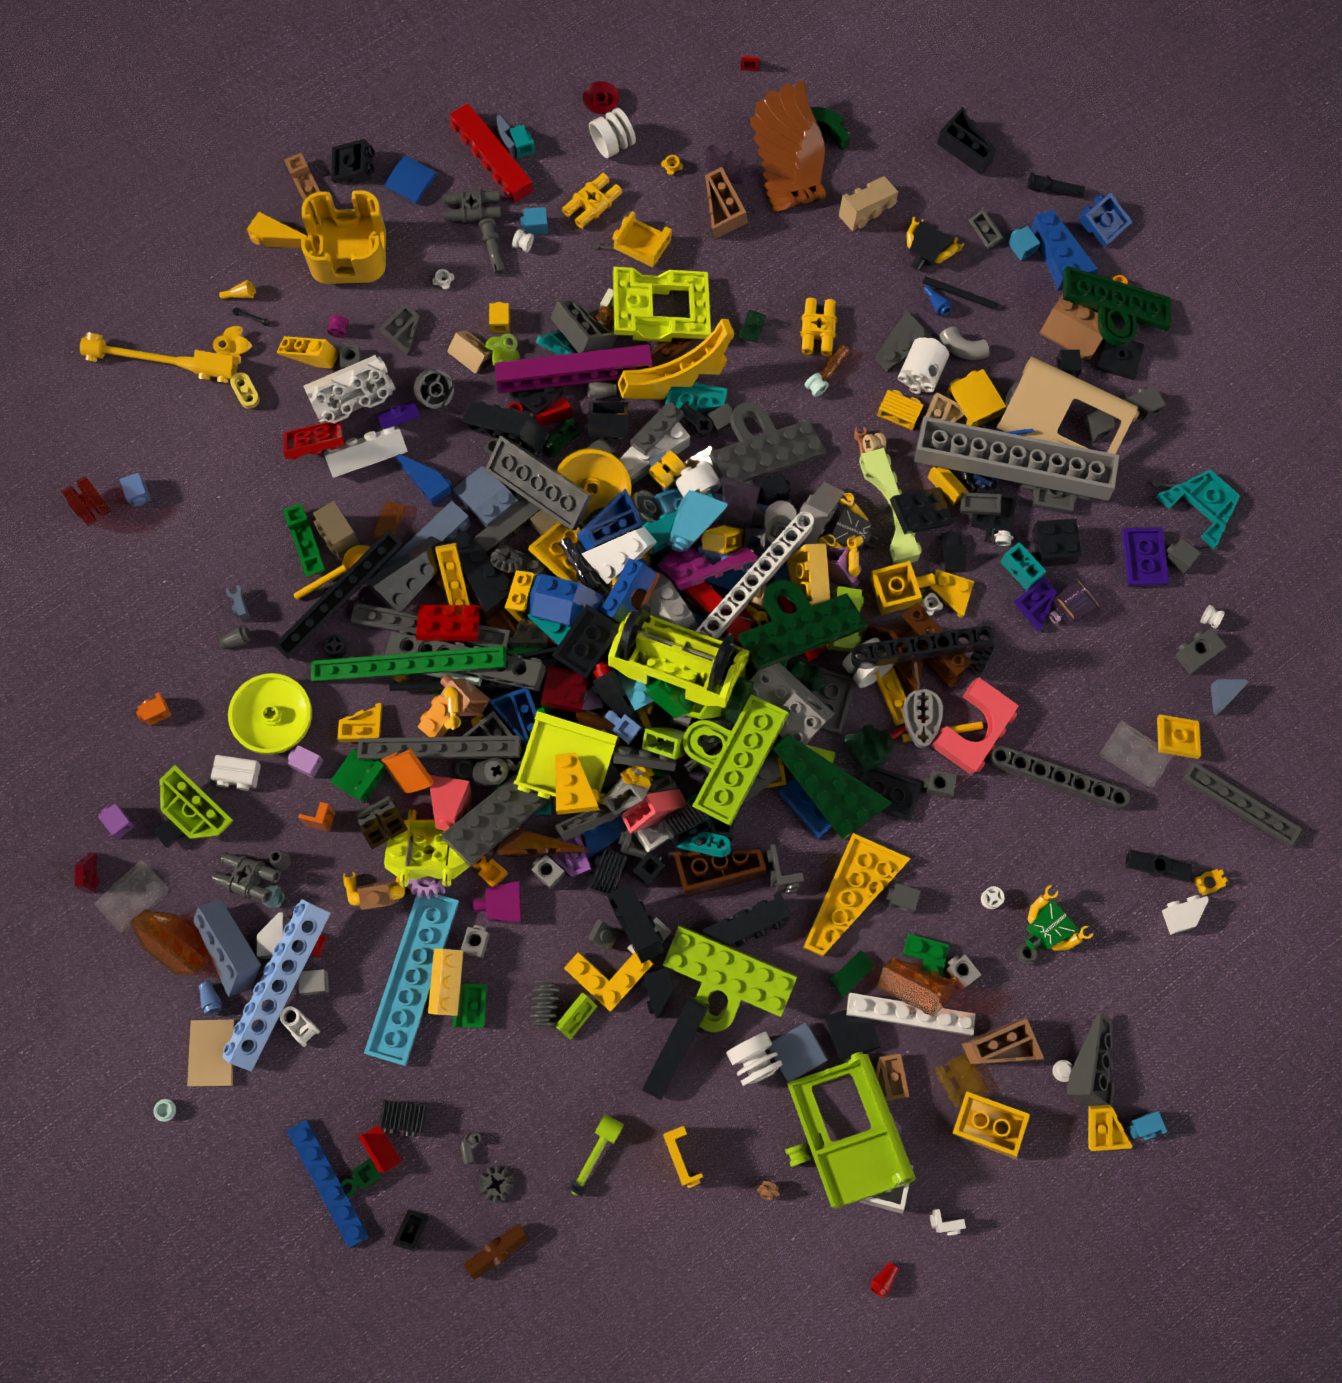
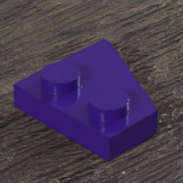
M1043 577L1016 599L1013 604L1039 632L1044 626L1043 623L1051 609V604L1055 599L1057 591Z

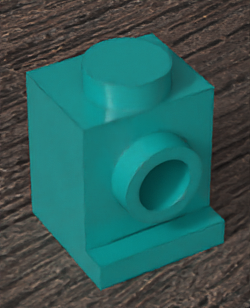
M524 125L511 128L510 136L515 144L517 158L535 153L534 141L530 132H526Z

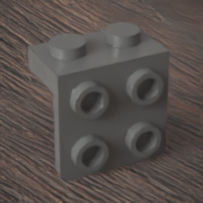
M771 844L766 855L767 867L772 869L771 875H769L771 887H775L776 893L785 891L786 894H793L798 892V889H801L804 882L803 873L781 876L776 845Z

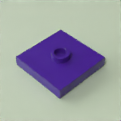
M414 401L377 413L382 429L390 428L420 416Z

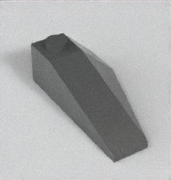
M1097 1013L1067 1083V1095L1077 1103L1087 1106H1112L1114 1083H1110V1070H1114L1109 1056V1050L1113 1048L1112 1021L1102 1013Z

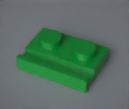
M460 984L458 1015L453 1016V1028H485L486 984Z

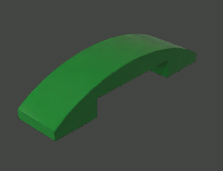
M302 503L283 509L306 578L325 572L324 564Z

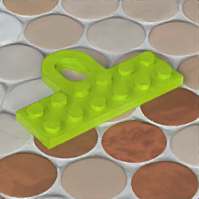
M751 694L732 731L708 720L697 721L690 725L683 737L684 750L693 760L711 769L692 806L731 826L789 713ZM700 736L719 737L723 743L720 753L713 756L707 755L698 744Z
M681 925L677 928L663 964L665 967L702 982L696 998L709 1004L708 999L711 992L719 990L726 994L728 998L727 1007L721 1010V1013L717 1016L710 1014L708 1008L699 1025L702 1029L709 1032H720L728 1028L733 1022L742 1000L781 1017L798 977Z

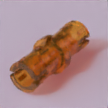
M840 345L833 356L828 358L826 366L820 372L822 380L828 382L833 374L842 367V362L850 353L848 347Z

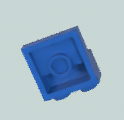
M1111 192L1104 196L1103 194L1097 196L1093 200L1095 204L1092 207L1090 205L1085 207L1080 212L1082 215L1078 218L1087 232H1093L1103 246L1108 245L1132 223V220Z

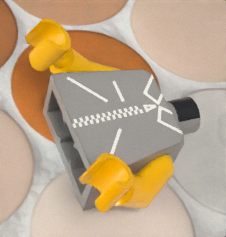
M628 768L627 772L620 773L622 778L614 784L607 794L601 793L598 795L597 789H593L592 792L596 802L607 805L612 813L617 815L643 801L651 786L649 777L639 769L633 771L632 768Z

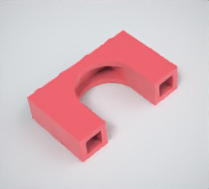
M980 677L972 681L962 697L985 715L987 720L985 737L979 742H971L946 726L940 729L930 745L969 774L976 771L979 772L985 764L983 760L986 755H990L996 748L994 743L997 739L1003 737L1007 730L1005 726L1008 722L1011 723L1017 716L1015 711L1019 707V705Z

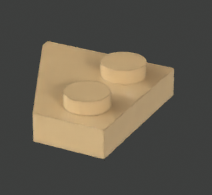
M936 392L925 417L956 422L965 414L957 402Z

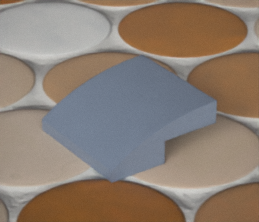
M807 1022L773 1040L772 1045L769 1047L771 1053L777 1052L778 1056L774 1057L776 1062L781 1060L783 1065L779 1068L787 1082L793 1081L828 1060Z

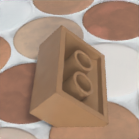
M1063 294L1039 333L1067 350L1080 349V357L1087 361H1090L1103 340L1098 330V313L1085 306L1063 300Z

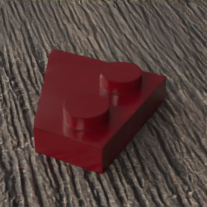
M87 853V857L82 858L80 862L75 864L74 886L86 893H96V887L99 886L97 853Z

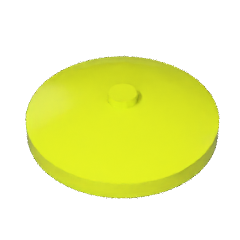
M274 673L253 677L241 685L233 695L228 710V722L235 738L248 750L264 755L279 754L293 748L306 735L312 720L311 702L302 686L288 676Z

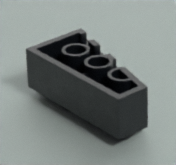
M471 401L461 419V422L471 431L491 438L495 436L497 439H499L500 435L506 436L524 449L526 446L530 447L537 454H540L549 436V433L534 419L532 413L528 411L519 412L511 407L505 409L497 404L492 406L483 401Z
M781 892L773 895L774 900L769 902L762 900L756 903L752 910H741L734 914L732 919H729V917L703 929L701 934L727 946L733 947L736 945L739 948L748 944V939L752 937L759 939L768 934L767 931L772 928L776 931L787 926L786 922L789 920L791 913Z

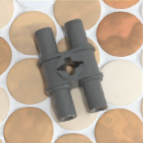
M461 190L460 193L443 194L444 206H462L460 209L444 210L445 222L462 221V223L481 221L487 218L501 219L500 206H482L484 203H499V190Z
M227 852L222 855L221 863L235 869L231 876L218 871L215 872L212 877L214 884L225 887L229 893L240 894L246 899L253 897L264 902H268L271 899L272 891L260 887L258 884L261 878L277 883L281 877L279 870L267 867L263 861H255L245 855L239 857Z

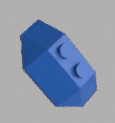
M540 574L535 576L527 607L534 618L572 626L586 604L599 612L604 596L581 583Z

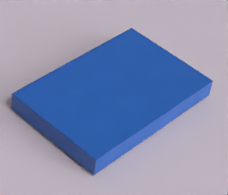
M795 778L778 791L777 794L817 840L833 828Z

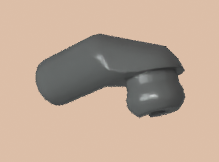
M478 1132L468 1133L460 1144L464 1164L475 1162L473 1149L481 1141V1135Z

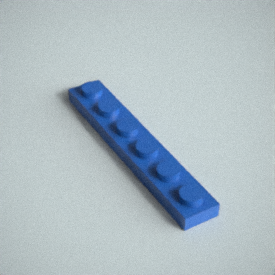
M305 1119L287 1130L348 1248H352L368 1238L369 1234L344 1187L341 1186V1181L309 1121Z

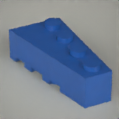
M1054 210L1035 215L1031 229L1040 242L1039 248L1057 291L1063 289V270L1066 266L1093 274L1097 273L1098 268Z

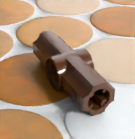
M518 1223L501 1237L498 1236L484 1246L483 1250L469 1259L464 1266L475 1281L493 1266H498L510 1257L513 1251L525 1244L530 1238Z

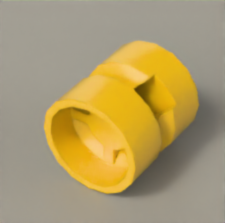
M668 451L661 458V463L656 462L649 469L654 479L664 488L672 484L674 477H679L681 471L686 469L684 463L672 451Z

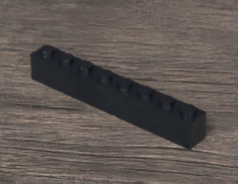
M388 529L274 646L289 660L365 584L364 581L371 578L403 546V543Z

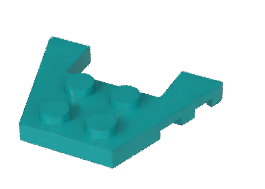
M1210 469L1180 485L1173 486L1165 492H1160L1156 498L1168 509L1181 497L1189 501L1213 523L1200 538L1214 549L1219 543L1240 495Z

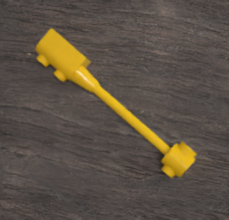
M87 333L80 342L81 355L86 356L85 360L97 362L98 358L102 359L105 353L173 364L198 374L199 379L210 380V376L217 377V382L229 383L232 376L237 373L239 358L230 355L195 350L194 357L160 355L106 346L105 340L102 339L103 335Z

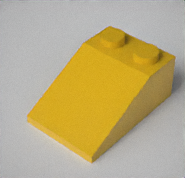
M966 1091L953 1134L994 1152L1017 1159L1030 1114Z

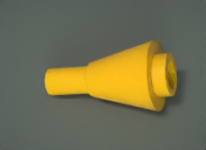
M246 280L231 288V290L220 292L219 295L221 300L232 297L253 299L256 289L253 283Z

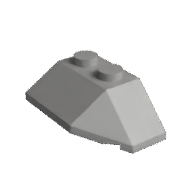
M659 572L660 577L648 602L651 608L650 615L696 631L698 625L693 614L671 581Z

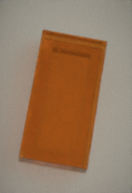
M386 501L373 534L374 538L379 539L388 529L396 536L406 511L405 505Z

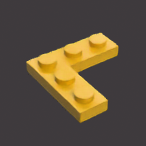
M578 952L564 969L611 1012L654 963L648 960L641 964L634 952L609 980Z

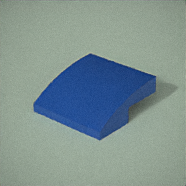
M405 155L394 168L384 186L418 205L425 190H429L437 172Z

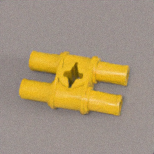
M602 173L594 181L587 182L585 187L578 193H574L573 199L562 207V211L567 217H570L579 208H583L585 211L575 219L577 226L582 229L591 220L598 219L599 215L607 208H611L612 202L623 194L622 189L615 184L605 194L601 193L600 190L610 182L608 176Z
M807 298L805 313L801 317L802 331L800 336L803 338L802 354H813L814 339L822 340L821 355L831 356L833 340L836 338V301L833 299L825 300L824 314H816L817 300L815 298Z

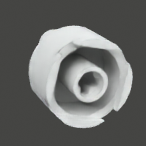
M707 460L701 461L693 469L691 467L681 471L682 476L675 480V484L683 497L689 489L707 495L711 490L713 493L716 492L722 485Z

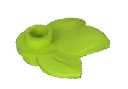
M506 333L501 337H491L485 344L487 349L493 351L492 361L494 366L497 362L520 360V354L516 349L518 342L512 334ZM506 340H509L511 345H508Z

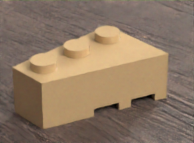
M883 176L868 183L867 188L863 190L860 188L855 189V194L850 196L847 193L842 196L839 217L852 231L857 228L860 229L870 219L877 218L886 208H892L897 202L898 191Z

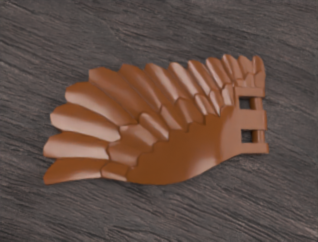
M800 80L794 87L789 83L784 84L779 89V93L770 90L765 95L764 101L760 100L756 103V115L750 118V124L756 132L753 139L760 147L757 149V153L764 160L761 163V167L766 170L763 172V176L768 181L765 183V187L768 190L766 196L770 198L769 203L773 205L771 210L773 212H781L796 207V204L801 203L804 205L814 202L816 199H826L825 189L821 185L825 156L824 141L808 103L805 82ZM815 187L816 192L810 191V188ZM797 192L798 196L794 197L792 193Z

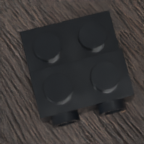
M365 139L332 147L331 180L335 184L347 180H352L354 183L370 180L372 173L375 172V167L372 163V157L375 156L374 147Z

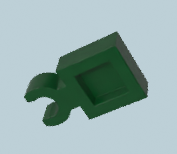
M369 1158L351 1171L355 1177L353 1179H345L341 1186L344 1187L348 1183L352 1184V1190L347 1193L348 1196L356 1194L359 1186L366 1190L382 1178L383 1175L379 1173L372 1159Z

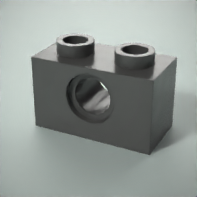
M1212 628L1206 632L1201 630L1193 637L1194 641L1191 643L1186 641L1178 647L1179 652L1175 657L1189 675L1216 657L1227 647ZM1196 647H1200L1203 653H1199Z

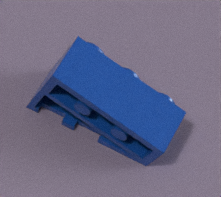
M624 489L576 535L586 552L638 529L643 523L627 490Z
M522 688L490 700L489 702L513 733L521 737V743L527 748L537 711L530 690Z

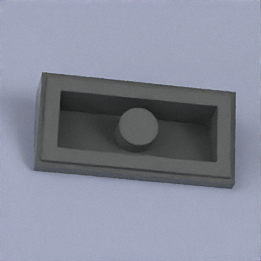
M984 208L968 220L988 250L1006 241V238Z

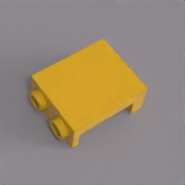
M632 211L629 216H625L621 228L617 229L613 234L614 249L653 268L671 242L672 229L665 226L661 232L636 220V213Z
M984 369L974 370L965 378H957L949 384L947 394L949 396L953 395L968 419L966 425L979 427L982 423L985 424L1002 416L1007 407Z
M516 570L505 608L522 626L539 628L527 616L530 613L527 602L535 574Z
M682 1126L664 1133L663 1137L682 1186L687 1184V1187L690 1188L701 1183L699 1179L703 1178V1174L700 1173L689 1177L675 1141L687 1135L685 1127Z

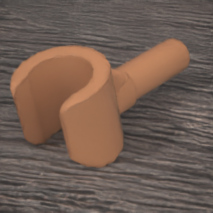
M857 427L854 432V438L859 443L860 455L865 453L863 448V438L866 435L865 427H863L862 434L857 432Z

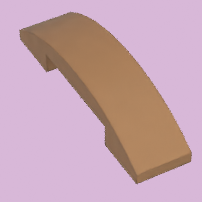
M302 153L284 160L303 201L309 195L320 192Z

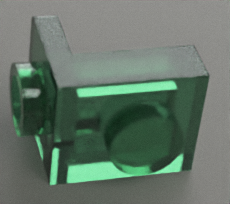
M749 309L738 337L756 343L763 331L766 315Z

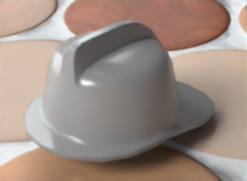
M777 501L767 508L764 523L766 528L765 537L770 543H773L797 516L792 504L786 501ZM790 535L786 538L787 540L791 541L794 538V536Z

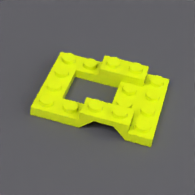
M613 267L614 335H632L633 340L671 342L672 338L706 339L711 334L708 272L668 270L658 276L642 275L634 268ZM670 290L689 291L690 318L653 316L652 294L669 295Z

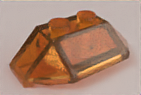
M145 909L130 921V925L142 948L175 975L195 976L209 964V952L202 936L177 915L152 912V910Z

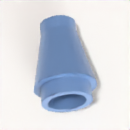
M204 982L200 984L201 1011L207 1016L220 1012L223 1003L213 988L212 983Z

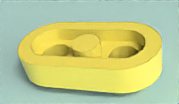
M242 372L234 374L230 383L241 405L246 409L255 408L259 404L260 398L249 376Z

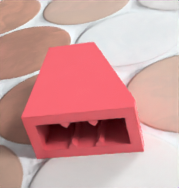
M430 775L434 780V783L430 786L436 829L447 831L465 813L472 795L470 782Z
M680 789L646 794L643 801L625 811L621 817L629 833H634L661 823L663 817L684 808L687 803Z

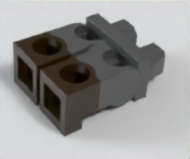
M389 796L381 798L377 803L368 808L361 809L356 814L361 831L371 849L389 840L383 826L391 839L408 830Z

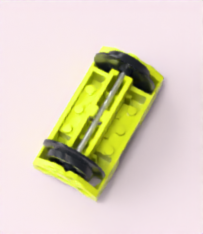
M646 603L639 610L634 609L628 613L625 621L621 622L619 632L613 640L608 655V666L614 667L626 677L644 684L648 683L650 677H654L686 689L685 699L701 705L725 708L739 674L749 661V651L733 644V634L729 633L723 641L651 616L650 605ZM622 650H624L625 660L619 658ZM718 685L723 686L720 695L713 693Z

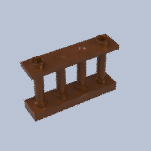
M918 602L901 615L905 621L896 627V629H899L901 633H905L908 637L944 632ZM945 641L938 642V645L941 647L948 646ZM924 644L917 645L920 650L928 649ZM964 653L923 659L948 689L964 677L965 674L962 671L972 664Z

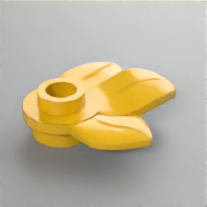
M232 326L227 328L223 335L214 339L213 348L218 354L238 357V364H241L240 354L249 351L252 348V344L246 338L241 337L242 327ZM221 342L226 343L224 348L219 347Z

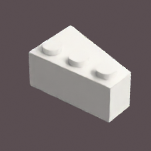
M642 527L586 551L582 555L608 585L616 576L621 574L629 558L638 561L657 541L645 527Z

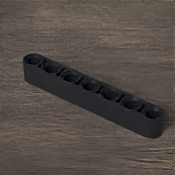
M978 626L860 644L852 650L851 663L856 668H868L985 650L991 646L995 633L989 626ZM979 635H986L989 640L983 641L979 638ZM965 638L969 643L962 644L958 639ZM945 641L948 646L941 647L938 645V642ZM924 644L928 649L920 650L917 645ZM903 647L907 652L901 654L897 651V648ZM879 650H883L886 652L887 655L884 657H880L876 654V652ZM862 653L866 658L859 660L855 655Z

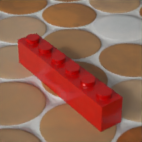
M469 103L450 113V126L455 133H459L464 145H468L473 156L476 159H480L484 170L492 174L494 182L497 185H501L507 198H511L516 203L533 192L530 178Z

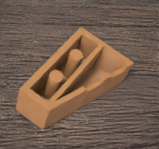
M720 167L706 174L714 239H717L747 224L748 219L746 211L724 169Z
M1027 1018L1017 1019L962 1043L970 1064L1044 1059Z

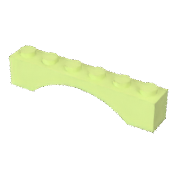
M884 448L862 453L859 463L864 478L882 492L892 509L894 535L889 551L894 565L907 561L911 563L918 561L922 553L920 543L916 542L915 533L904 535L889 500L895 495L902 494L901 489H898L896 485V473L892 472L890 467L891 459L889 454L885 453Z

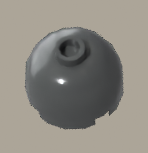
M438 369L425 370L415 380L414 394L417 400L426 407L438 409L446 406L454 394L452 379L444 371Z

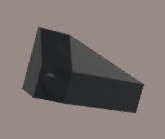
M616 669L593 680L594 685L591 687L596 697L601 696L602 700L620 718L626 714L642 728L637 734L643 739L645 726L637 710H634Z

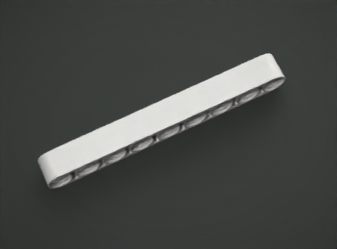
M800 512L695 632L718 639L811 533L814 523L811 513ZM801 521H806L809 523V525L801 526L799 523ZM791 535L794 536L796 540L789 541L786 537ZM776 550H780L784 554L782 556H776L773 552ZM768 565L771 569L764 571L760 567ZM749 580H755L758 582V584L755 586H751L747 582ZM740 594L743 595L745 599H743L742 601H737L734 598V596ZM728 609L732 613L729 616H724L721 614V611ZM715 624L718 626V629L710 631L708 626Z

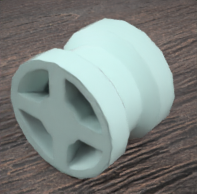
M815 373L806 381L805 387L811 389L814 397H818L827 390L829 384L827 381L822 380L820 373Z

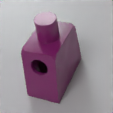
M519 881L486 888V899H474V912L486 911V919L488 921L522 925L521 885Z

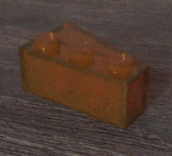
M892 958L883 966L878 988L933 1017L952 999L958 978L953 976L951 979L938 976L937 971L932 970L931 973L919 970L918 965Z

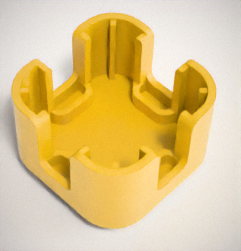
M353 191L352 203L354 209L352 210L336 209L329 192H316L304 200L302 204V220L308 238H301V248L311 275L318 282L324 284L369 283L383 275L386 268V228L378 200L370 192Z

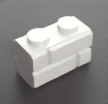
M221 755L215 756L211 779L216 783V786L228 788L229 785H235L237 789L249 791V788H256L261 768L258 761Z

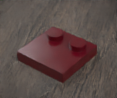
M549 665L540 705L581 713L588 677L584 678L574 670Z

